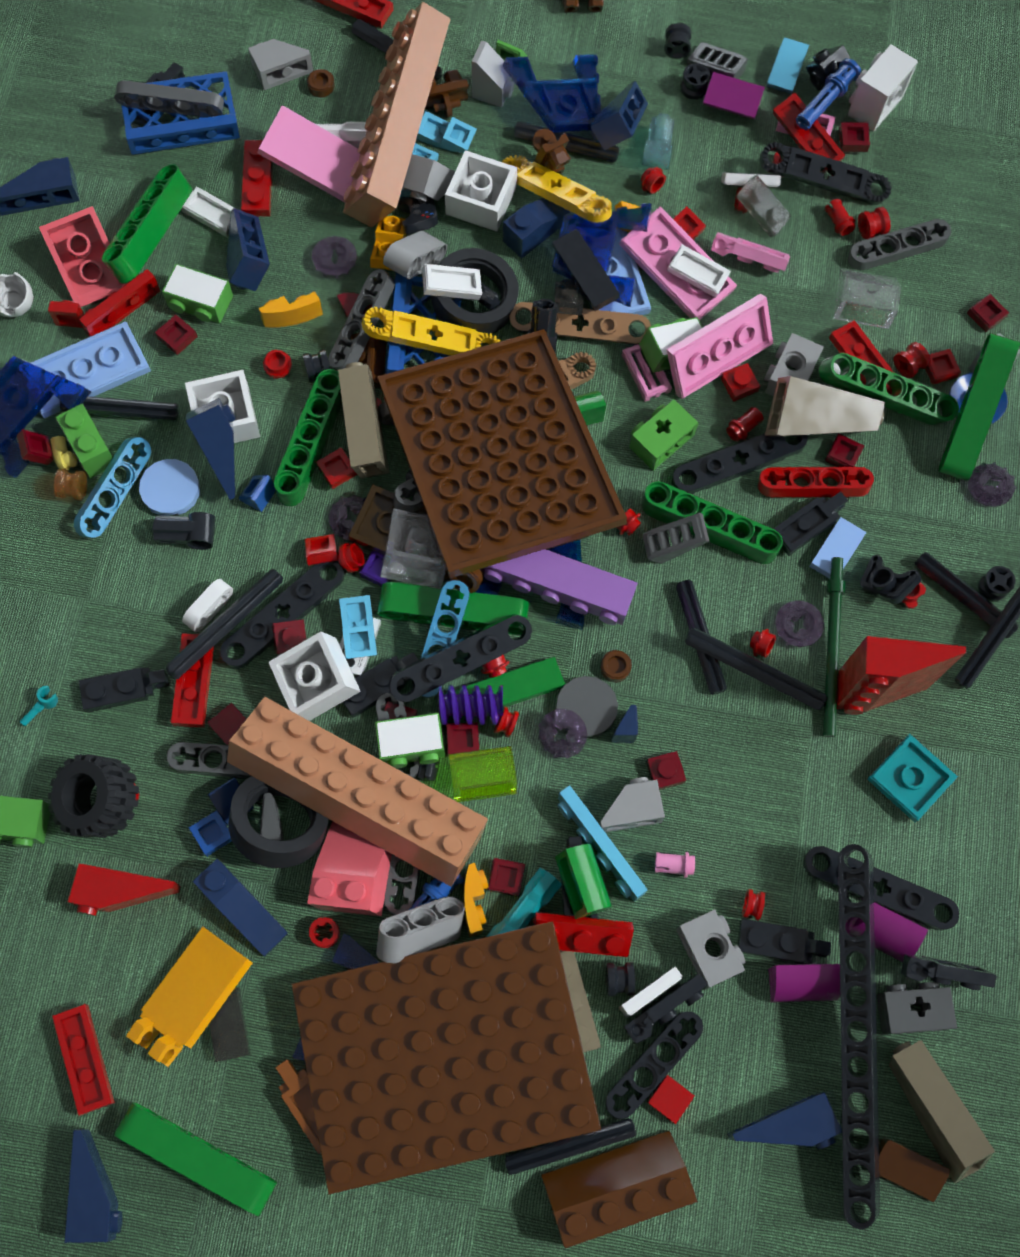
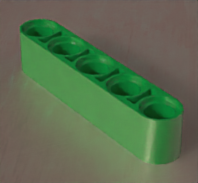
M176 164L167 165L156 174L102 255V261L119 283H128L139 274L192 192V187Z
M993 333L988 334L941 458L938 472L965 481L970 479L1020 346L1019 341Z
M839 353L826 359L819 367V375L823 382L847 392L884 401V407L929 425H938L951 421L959 413L958 402L951 395L846 353ZM834 363L840 367V375L835 372ZM860 374L866 378V385L861 382ZM886 384H888L892 390L891 395H889L886 390ZM912 395L917 399V406L912 401ZM938 405L942 408V416L938 412Z
M323 370L317 376L275 476V490L279 501L285 506H296L303 500L316 469V462L320 459L341 408L342 396L339 373L336 370ZM331 385L336 386V388L332 390L325 389L326 387ZM319 410L326 411L324 414L321 415L315 414V412ZM308 435H315V436H316V437H315L314 439H312V440H305V439H304V438H305L306 436H308ZM298 460L306 461L300 466L293 465ZM286 486H296L292 491H283Z
M652 482L646 487L642 509L645 514L669 524L691 515L702 513L704 520L711 519L718 524V526L713 527L705 522L709 542L760 564L773 562L782 547V536L778 531L664 482ZM650 497H660L663 500V502H653L650 499ZM686 508L690 514H681L677 509ZM693 526L689 527L691 534L695 536ZM733 531H740L744 534L745 538H737L734 536ZM760 543H768L773 550H765Z
M385 582L382 584L377 614L385 619L431 625L442 588ZM448 589L447 595L451 596L450 604L447 606L443 603L441 609L452 610L459 615L461 609L454 608L457 599H463L464 593H461L459 590ZM476 592L470 593L460 628L478 631L512 614L521 615L527 619L529 602L515 597ZM442 615L438 619L437 625L454 628L455 620L450 615ZM513 622L508 628V634H523L522 631L524 629L521 623Z
M135 1102L131 1103L114 1133L117 1138L257 1216L261 1215L277 1184L274 1179Z

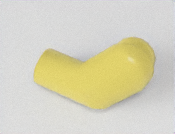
M64 436L52 437L50 439L52 455L57 467L62 471L75 467L77 465V457L73 452L68 451L66 438Z

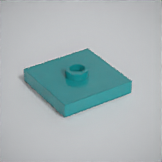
M908 734L867 780L916 823L958 776L917 739Z

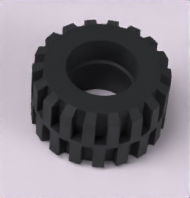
M90 754L76 755L74 759L69 758L64 762L65 767H59L55 772L57 777L51 780L50 786H52V791L48 792V799L51 800V805L48 808L50 813L55 814L53 817L54 823L61 825L60 829L65 833L83 837L106 838L107 836L118 834V830H124L128 826L126 821L133 819L135 815L132 812L133 808L138 807L139 800H135L136 794L139 793V786H134V782L137 779L135 774L129 773L131 768L127 764L121 763V760ZM96 784L97 798L94 806L91 807L90 796Z

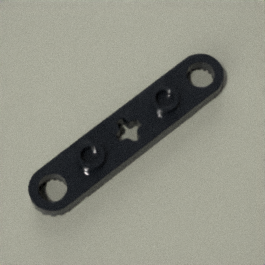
M780 142L769 143L760 153L759 160L764 170L773 174L874 205L882 203L891 194V182L884 175L869 172V170L793 146L782 145ZM770 151L777 152L781 158L780 163L774 164L768 161L767 154ZM825 167L828 168V173L832 175L827 179H824V174L820 172ZM871 183H877L882 187L883 192L881 196L871 193Z
M765 434L759 435L679 466L674 472L672 485L693 495L703 489H709L782 461L789 456L799 454L804 449L808 436L795 435L800 439V443L790 445L786 442L785 436L769 437L765 436ZM737 454L740 458H746L744 465H741L740 462H734ZM691 474V476H694L695 483L689 486L684 485L679 479L680 475Z
M331 561L315 564L222 644L220 649V655L224 663L230 668H244L256 656L263 653L274 643L271 623L301 620L326 599L344 581V570L339 562ZM326 567H332L337 570V576L333 580L327 581L321 578V571L324 568L327 569ZM279 608L283 610L290 608L288 610L290 616L287 619L283 616L277 618L279 615L277 610ZM235 645H240L245 649L243 657L238 660H232L228 657L229 649L231 650V647H235Z
M516 614L492 623L396 671L389 680V691L399 701H412L438 688L439 685L442 686L524 645L531 637V624L525 617ZM513 622H520L524 629L522 631L523 634L513 639L508 634V628ZM457 650L468 653V656L464 658V665L458 662L453 663V659L457 657ZM403 677H409L413 681L412 689L407 694L399 693L396 687L397 682Z
M816 846L809 850L803 859L805 871L813 879L820 880L839 889V852L824 846ZM820 854L827 858L829 865L826 871H818L813 867L812 858L814 855ZM848 857V865L852 869H858L863 865V862ZM873 867L874 884L882 880L884 881V888L888 889V893L878 896L876 895L877 889L874 887V903L908 919L932 927L935 930H947L957 924L960 914L958 906L953 900ZM860 884L853 885L848 892L861 899L865 895L864 889ZM940 904L948 908L950 916L947 922L942 923L935 918L934 908L936 905Z

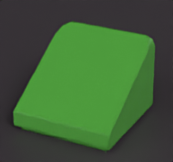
M499 39L497 40L496 53L509 67L520 71L527 59V54L522 49Z

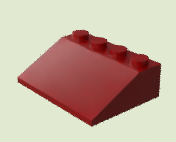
M867 636L838 671L837 709L844 710L846 714L860 715L863 712L924 691L966 653V646Z

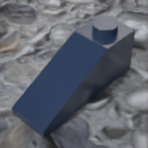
M636 81L631 82L596 116L591 125L594 140L600 143L604 150L632 137L648 106Z
M68 157L39 162L1 186L0 216L79 202L76 176Z
M542 198L524 205L503 222V242L522 259L575 217L576 214Z
M233 208L230 215L226 263L229 283L241 289L247 288L256 291L270 265L259 217Z
M218 398L187 413L186 422L231 500L235 498L234 428L232 422L236 418L228 404L223 406Z
M218 858L192 881L264 957L289 934Z
M820 1092L729 1132L727 1135L731 1141L799 1146L816 1145L817 1150L834 1144L836 1142L834 1136L842 1133V1129L825 1092Z
M73 1130L64 1243L109 1242L115 1240L116 1233L121 1231L123 1219L122 1211L118 1210L117 1197L90 1130Z

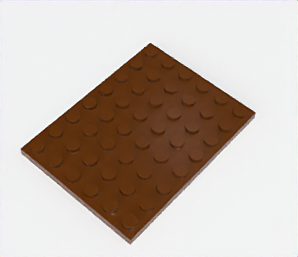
M544 329L378 376L379 386L449 578L626 525V514Z
M553 921L406 956L398 963L381 962L292 984L328 1194L602 1130Z

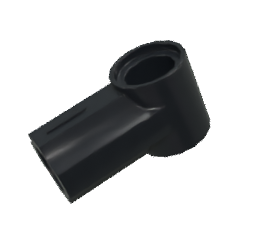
M550 299L533 301L531 329H529L528 334L544 329L556 353L558 333L555 330L558 304Z
M193 512L189 514V517L156 516L153 521V540L159 544H186L193 549H211L214 542L216 517L205 512Z

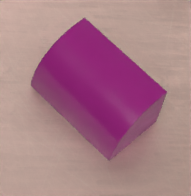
M713 72L703 105L755 119L765 87Z
M874 903L875 949L901 962L904 960V954L914 956L921 946L928 929ZM854 918L849 923L850 933L855 937L863 935L865 923L862 919Z
M840 964L775 965L768 969L771 1003L837 1001L840 998Z

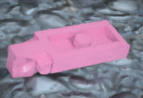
M719 232L716 234L711 248L712 251L721 256L733 253L742 262L752 263L756 261L764 264L763 268L772 272L785 271L790 259L789 254Z

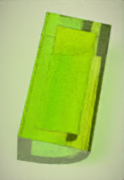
M511 746L449 754L454 800L456 802L517 794V778Z

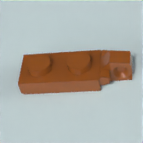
M286 1059L275 1067L285 1082L279 1086L282 1092L281 1097L317 1153L320 1154L321 1148L307 1071L304 1068L298 1073L291 1061Z

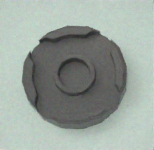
M589 676L574 678L563 686L558 695L556 705L558 720L566 731L576 737L601 736L611 728L617 717L618 702L615 692L606 682L599 678Z

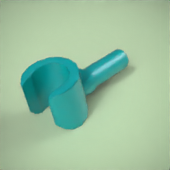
M49 686L39 688L37 691L38 702L20 720L21 724L26 726L44 708L52 709L57 705L58 697L56 693L50 699H43L50 692Z

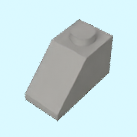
M275 39L248 48L252 67L264 90L305 76L313 71L311 54L307 49Z
M482 40L472 59V98L502 108L506 97L510 98L514 90L515 83L511 81L512 69L487 42Z
M412 154L402 188L410 191V197L416 200L426 202L427 198L438 201L445 195L455 171L435 160Z
M648 777L630 780V784L625 785L599 825L604 832L662 823L665 815L658 781H649Z

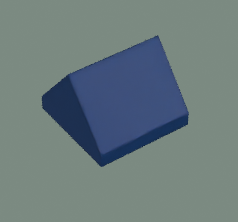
M268 475L253 476L239 496V500L262 512L276 492L273 480Z

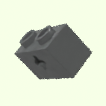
M937 982L919 983V990H907L906 984L886 986V992L876 995L882 1035L956 1029L957 1023L951 988H939ZM910 1004L920 1005L921 1011H911Z

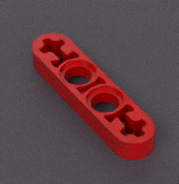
M770 467L761 472L757 487L767 497H833L840 491L845 497H861L867 495L871 490L874 476L869 469L864 467ZM827 477L833 478L837 481L838 485L828 486L822 479ZM795 478H803L809 485L804 487L798 486L793 480ZM768 480H773V483L776 485H771V482Z

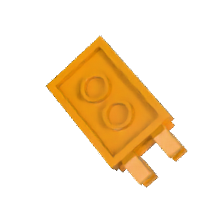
M202 927L141 1009L143 1011L140 1015L142 1019L135 1021L126 1036L135 1044H139L147 1049L159 1033L163 1034L164 1036L156 1040L148 1055L157 1062H161L169 1067L181 1052L183 1045L189 1048L193 1047L253 962Z

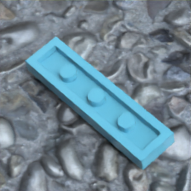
M569 785L559 793L558 800L560 803L557 804L559 810L567 820L572 818L579 829L576 832L581 836L584 844H591L597 851L598 855L595 857L600 866L606 872L611 870L618 881L615 882V885L625 898L630 896L635 902L648 889Z

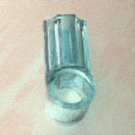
M659 113V115L652 117L648 133L649 137L645 142L642 166L669 169L673 147L671 139L675 121L669 115Z

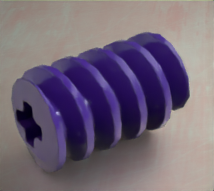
M439 685V716L442 725H447L450 716H452L455 725L460 724L462 716H465L468 725H472L475 716L478 717L480 725L485 724L487 716H490L493 725H497L500 716H503V685L499 686L496 694H494L491 685L486 686L484 694H481L478 685H474L471 694L468 693L466 685L461 686L459 694H456L453 685H449L446 694H443Z

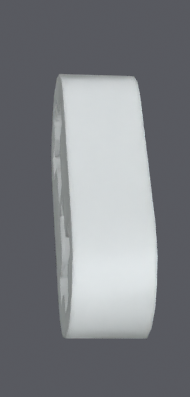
M222 579L215 580L189 607L183 616L182 622L194 632L200 631L228 602L232 596L233 588Z

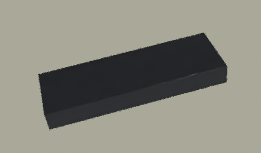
M577 229L552 242L554 250L594 311L620 298L618 290Z

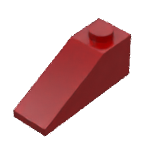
M79 863L68 903L76 906V912L96 916L97 911L108 913L177 894L180 892L181 886L174 881Z

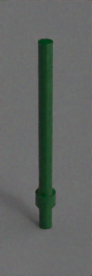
M841 557L831 558L830 580L827 581L826 593L829 595L825 679L827 700L824 704L823 722L824 737H836L842 595H845L846 583L843 580V558Z

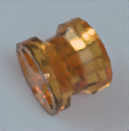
M58 469L54 478L56 498L65 499L67 496H71L74 500H83L87 490L85 471L69 473L67 469Z

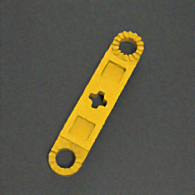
M514 155V157L509 156V158L506 157L502 161V163L517 167V185L588 221L604 222L611 217V201L608 198L604 199V196L596 195L595 191L536 162L532 163L525 157L522 158L521 155L519 157L517 155Z
M381 307L370 308L362 319L364 332L372 338L451 356L482 347L481 343L490 345L500 342V339H497V336H493L492 333H482L476 331V329L395 310H384ZM370 318H379L383 322L384 327L374 328L375 326H372V323H370ZM430 330L434 331L435 336L438 337L435 341L428 334Z

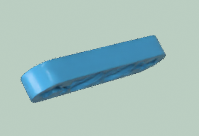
M132 437L122 442L74 519L75 531L80 536L96 538L104 532L150 458L151 447L145 439ZM139 445L137 451L140 455L132 457L134 450L131 446ZM123 459H130V461L126 462ZM119 466L123 467L127 473L126 480L123 483L117 482L114 477L115 469ZM103 491H107L111 495V504L107 508L102 507L99 503V495ZM97 512H100V513H103V516H102V515H95V514H96ZM93 518L92 525L95 526L94 529H87L88 525L85 523V519Z
M452 580L443 586L421 658L429 655V649L432 645L439 644L446 647L456 642L470 594L467 585L462 581ZM455 585L460 586V592L464 593L463 599H457L454 608L461 609L459 615L452 610L441 609L443 603L449 606L451 596L447 595V590L454 589ZM442 615H450L454 618L455 627L451 632H442L438 628V619ZM439 687L422 696H435L439 692Z

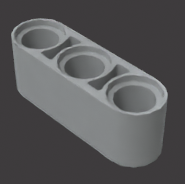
M422 230L392 243L385 253L383 264L403 277L411 279L422 273L424 264L439 265L446 254L447 244Z
M444 897L384 919L379 926L376 950L378 958L387 963H398L406 956L427 952L455 941L461 935L465 912L463 902L454 897Z

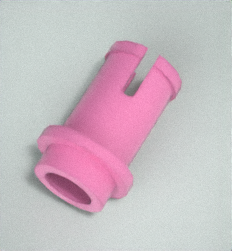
M656 852L655 873L683 874L684 878H687L688 875H694L695 856H689V852H685V855Z

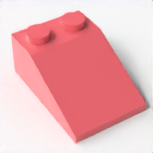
M93 206L39 227L73 302L79 303L80 307L104 299L127 284L119 283L102 261V255L110 243Z
M332 821L313 870L307 904L320 910L382 917L392 854Z

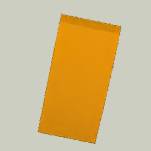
M386 216L378 222L375 232V244L370 257L371 268L391 270L383 264V259L392 243L406 237L402 227V221L405 218Z
M315 291L298 297L291 304L288 303L285 296L266 302L264 306L259 308L262 323L268 328L297 325L323 315L321 301Z
M475 863L468 866L463 894L464 916L469 937L481 934L483 931L482 924L486 923V918L481 904L475 906L474 901L483 899L485 896L484 889L489 888L483 869L478 871Z

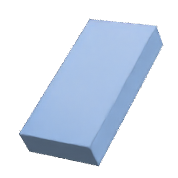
M840 517L809 567L830 579L831 558H843L844 569L866 532Z

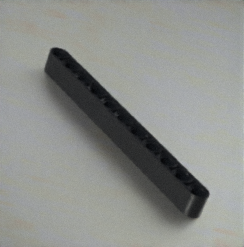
M850 844L842 848L838 858L843 1200L845 1219L853 1228L861 1230L872 1226L880 1213L874 881L872 855L864 847ZM855 851H860L864 856V863L858 869H852L848 865V857ZM860 884L865 892L864 898L858 903H853L848 895L849 889L853 885ZM854 918H860L865 923V932L860 937L853 936L849 931V923ZM854 952L862 953L866 959V965L861 971H855L850 966L849 960ZM855 986L863 988L866 992V1001L861 1006L854 1004L850 998V992ZM860 1021L866 1026L867 1036L864 1040H857L851 1034L850 1029L853 1022ZM855 1056L862 1057L867 1062L868 1071L865 1075L861 1076L853 1071L851 1062ZM854 1092L866 1095L869 1102L867 1110L861 1111L854 1107L852 1104ZM855 1128H861L869 1135L868 1146H859L855 1143L852 1136ZM860 1164L868 1169L870 1173V1180L868 1182H860L855 1178L853 1174L854 1165ZM861 1201L867 1204L871 1212L870 1218L863 1219L857 1216L854 1212V1202Z

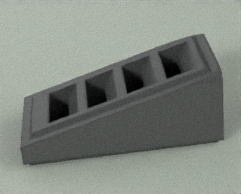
M701 42L687 59L689 65L693 63L701 64L708 68L710 77H712L713 72L736 79H739L745 72L748 58L743 55ZM702 53L706 54L703 59L698 58Z
M702 513L657 527L643 534L648 559L661 564L709 542ZM691 526H693L695 538L693 539L689 528ZM680 531L682 532L684 542L681 541ZM668 537L671 538L672 546H670Z
M265 793L263 795L260 835L270 840L284 841L277 802L271 793Z

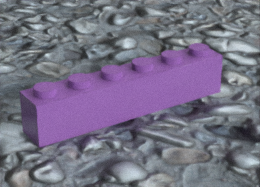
M546 549L480 569L484 577L489 581L495 583L506 582L519 592L536 593L549 603L558 604L560 602L569 605L570 609L576 613H591L599 616L602 622L610 625H616V623L623 625L638 584L637 582Z

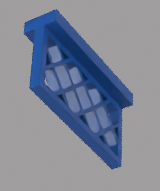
M227 71L150 82L148 84L178 88L192 86L197 90L212 92L208 89L212 83L224 82V88L218 95L222 98L226 96L227 101L224 99L223 106L229 109L230 114L189 120L185 117L186 115L168 113L175 117V119L171 123L162 124L158 120L164 112L156 111L151 117L144 113L143 109L121 105L126 139L131 154L239 139L240 135ZM137 116L147 121L144 127L132 128L131 123Z
M396 272L391 311L395 310L409 314L418 308L426 318L436 320L438 317L436 313L431 314L423 305L431 299V295H425L418 300L411 292L412 285L423 287V277L415 276L407 279ZM455 298L453 301L461 308V298ZM434 336L432 340L435 341L438 337ZM388 341L385 374L403 370L404 364L412 358L419 365L424 364L425 362L418 355L424 349L417 348L414 350L411 346ZM432 351L437 357L435 360L451 356Z

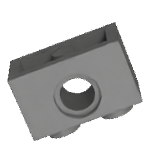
M792 333L788 342L782 341L775 355L779 359L777 365L771 364L764 380L769 383L765 393L774 396L777 380L781 377L793 376L808 381L824 346ZM787 366L795 368L796 371L788 369Z
M715 909L676 929L697 975H702L708 984L704 987L705 990L745 971L742 965L745 963L744 955L738 945H732L727 935L730 933L729 925L723 915H717ZM707 940H714L719 944L721 951L718 957H712L706 952L705 943Z

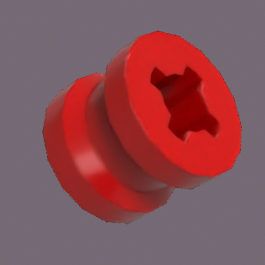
M878 207L871 213L868 211L859 213L858 228L865 240L873 238L875 234L883 235L890 232V217L884 207Z
M913 342L907 346L906 351L898 352L894 356L893 362L897 371L902 376L910 379L918 373L919 369L928 367L931 363V358L927 349L922 344Z

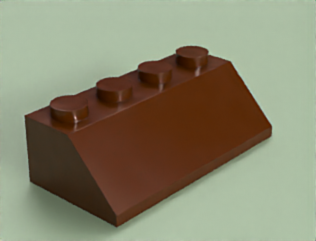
M670 1131L541 1175L561 1242L565 1249L698 1202L687 1168Z

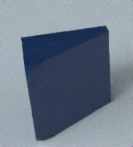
M636 705L629 707L612 737V743H634L638 736Z
M236 778L231 779L208 794V797L226 825L229 823L232 798L240 786Z

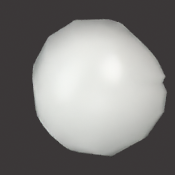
M16 272L11 275L0 274V315L10 318L22 316L31 308L34 299L30 284Z

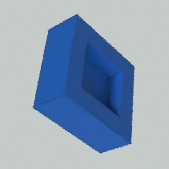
M217 810L189 827L206 856L211 855L232 841L229 828Z

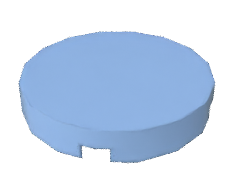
M164 459L153 463L145 470L140 479L139 492L144 504L153 513L160 516H170L175 514L181 515L192 508L200 495V487L195 471L187 463L177 459Z

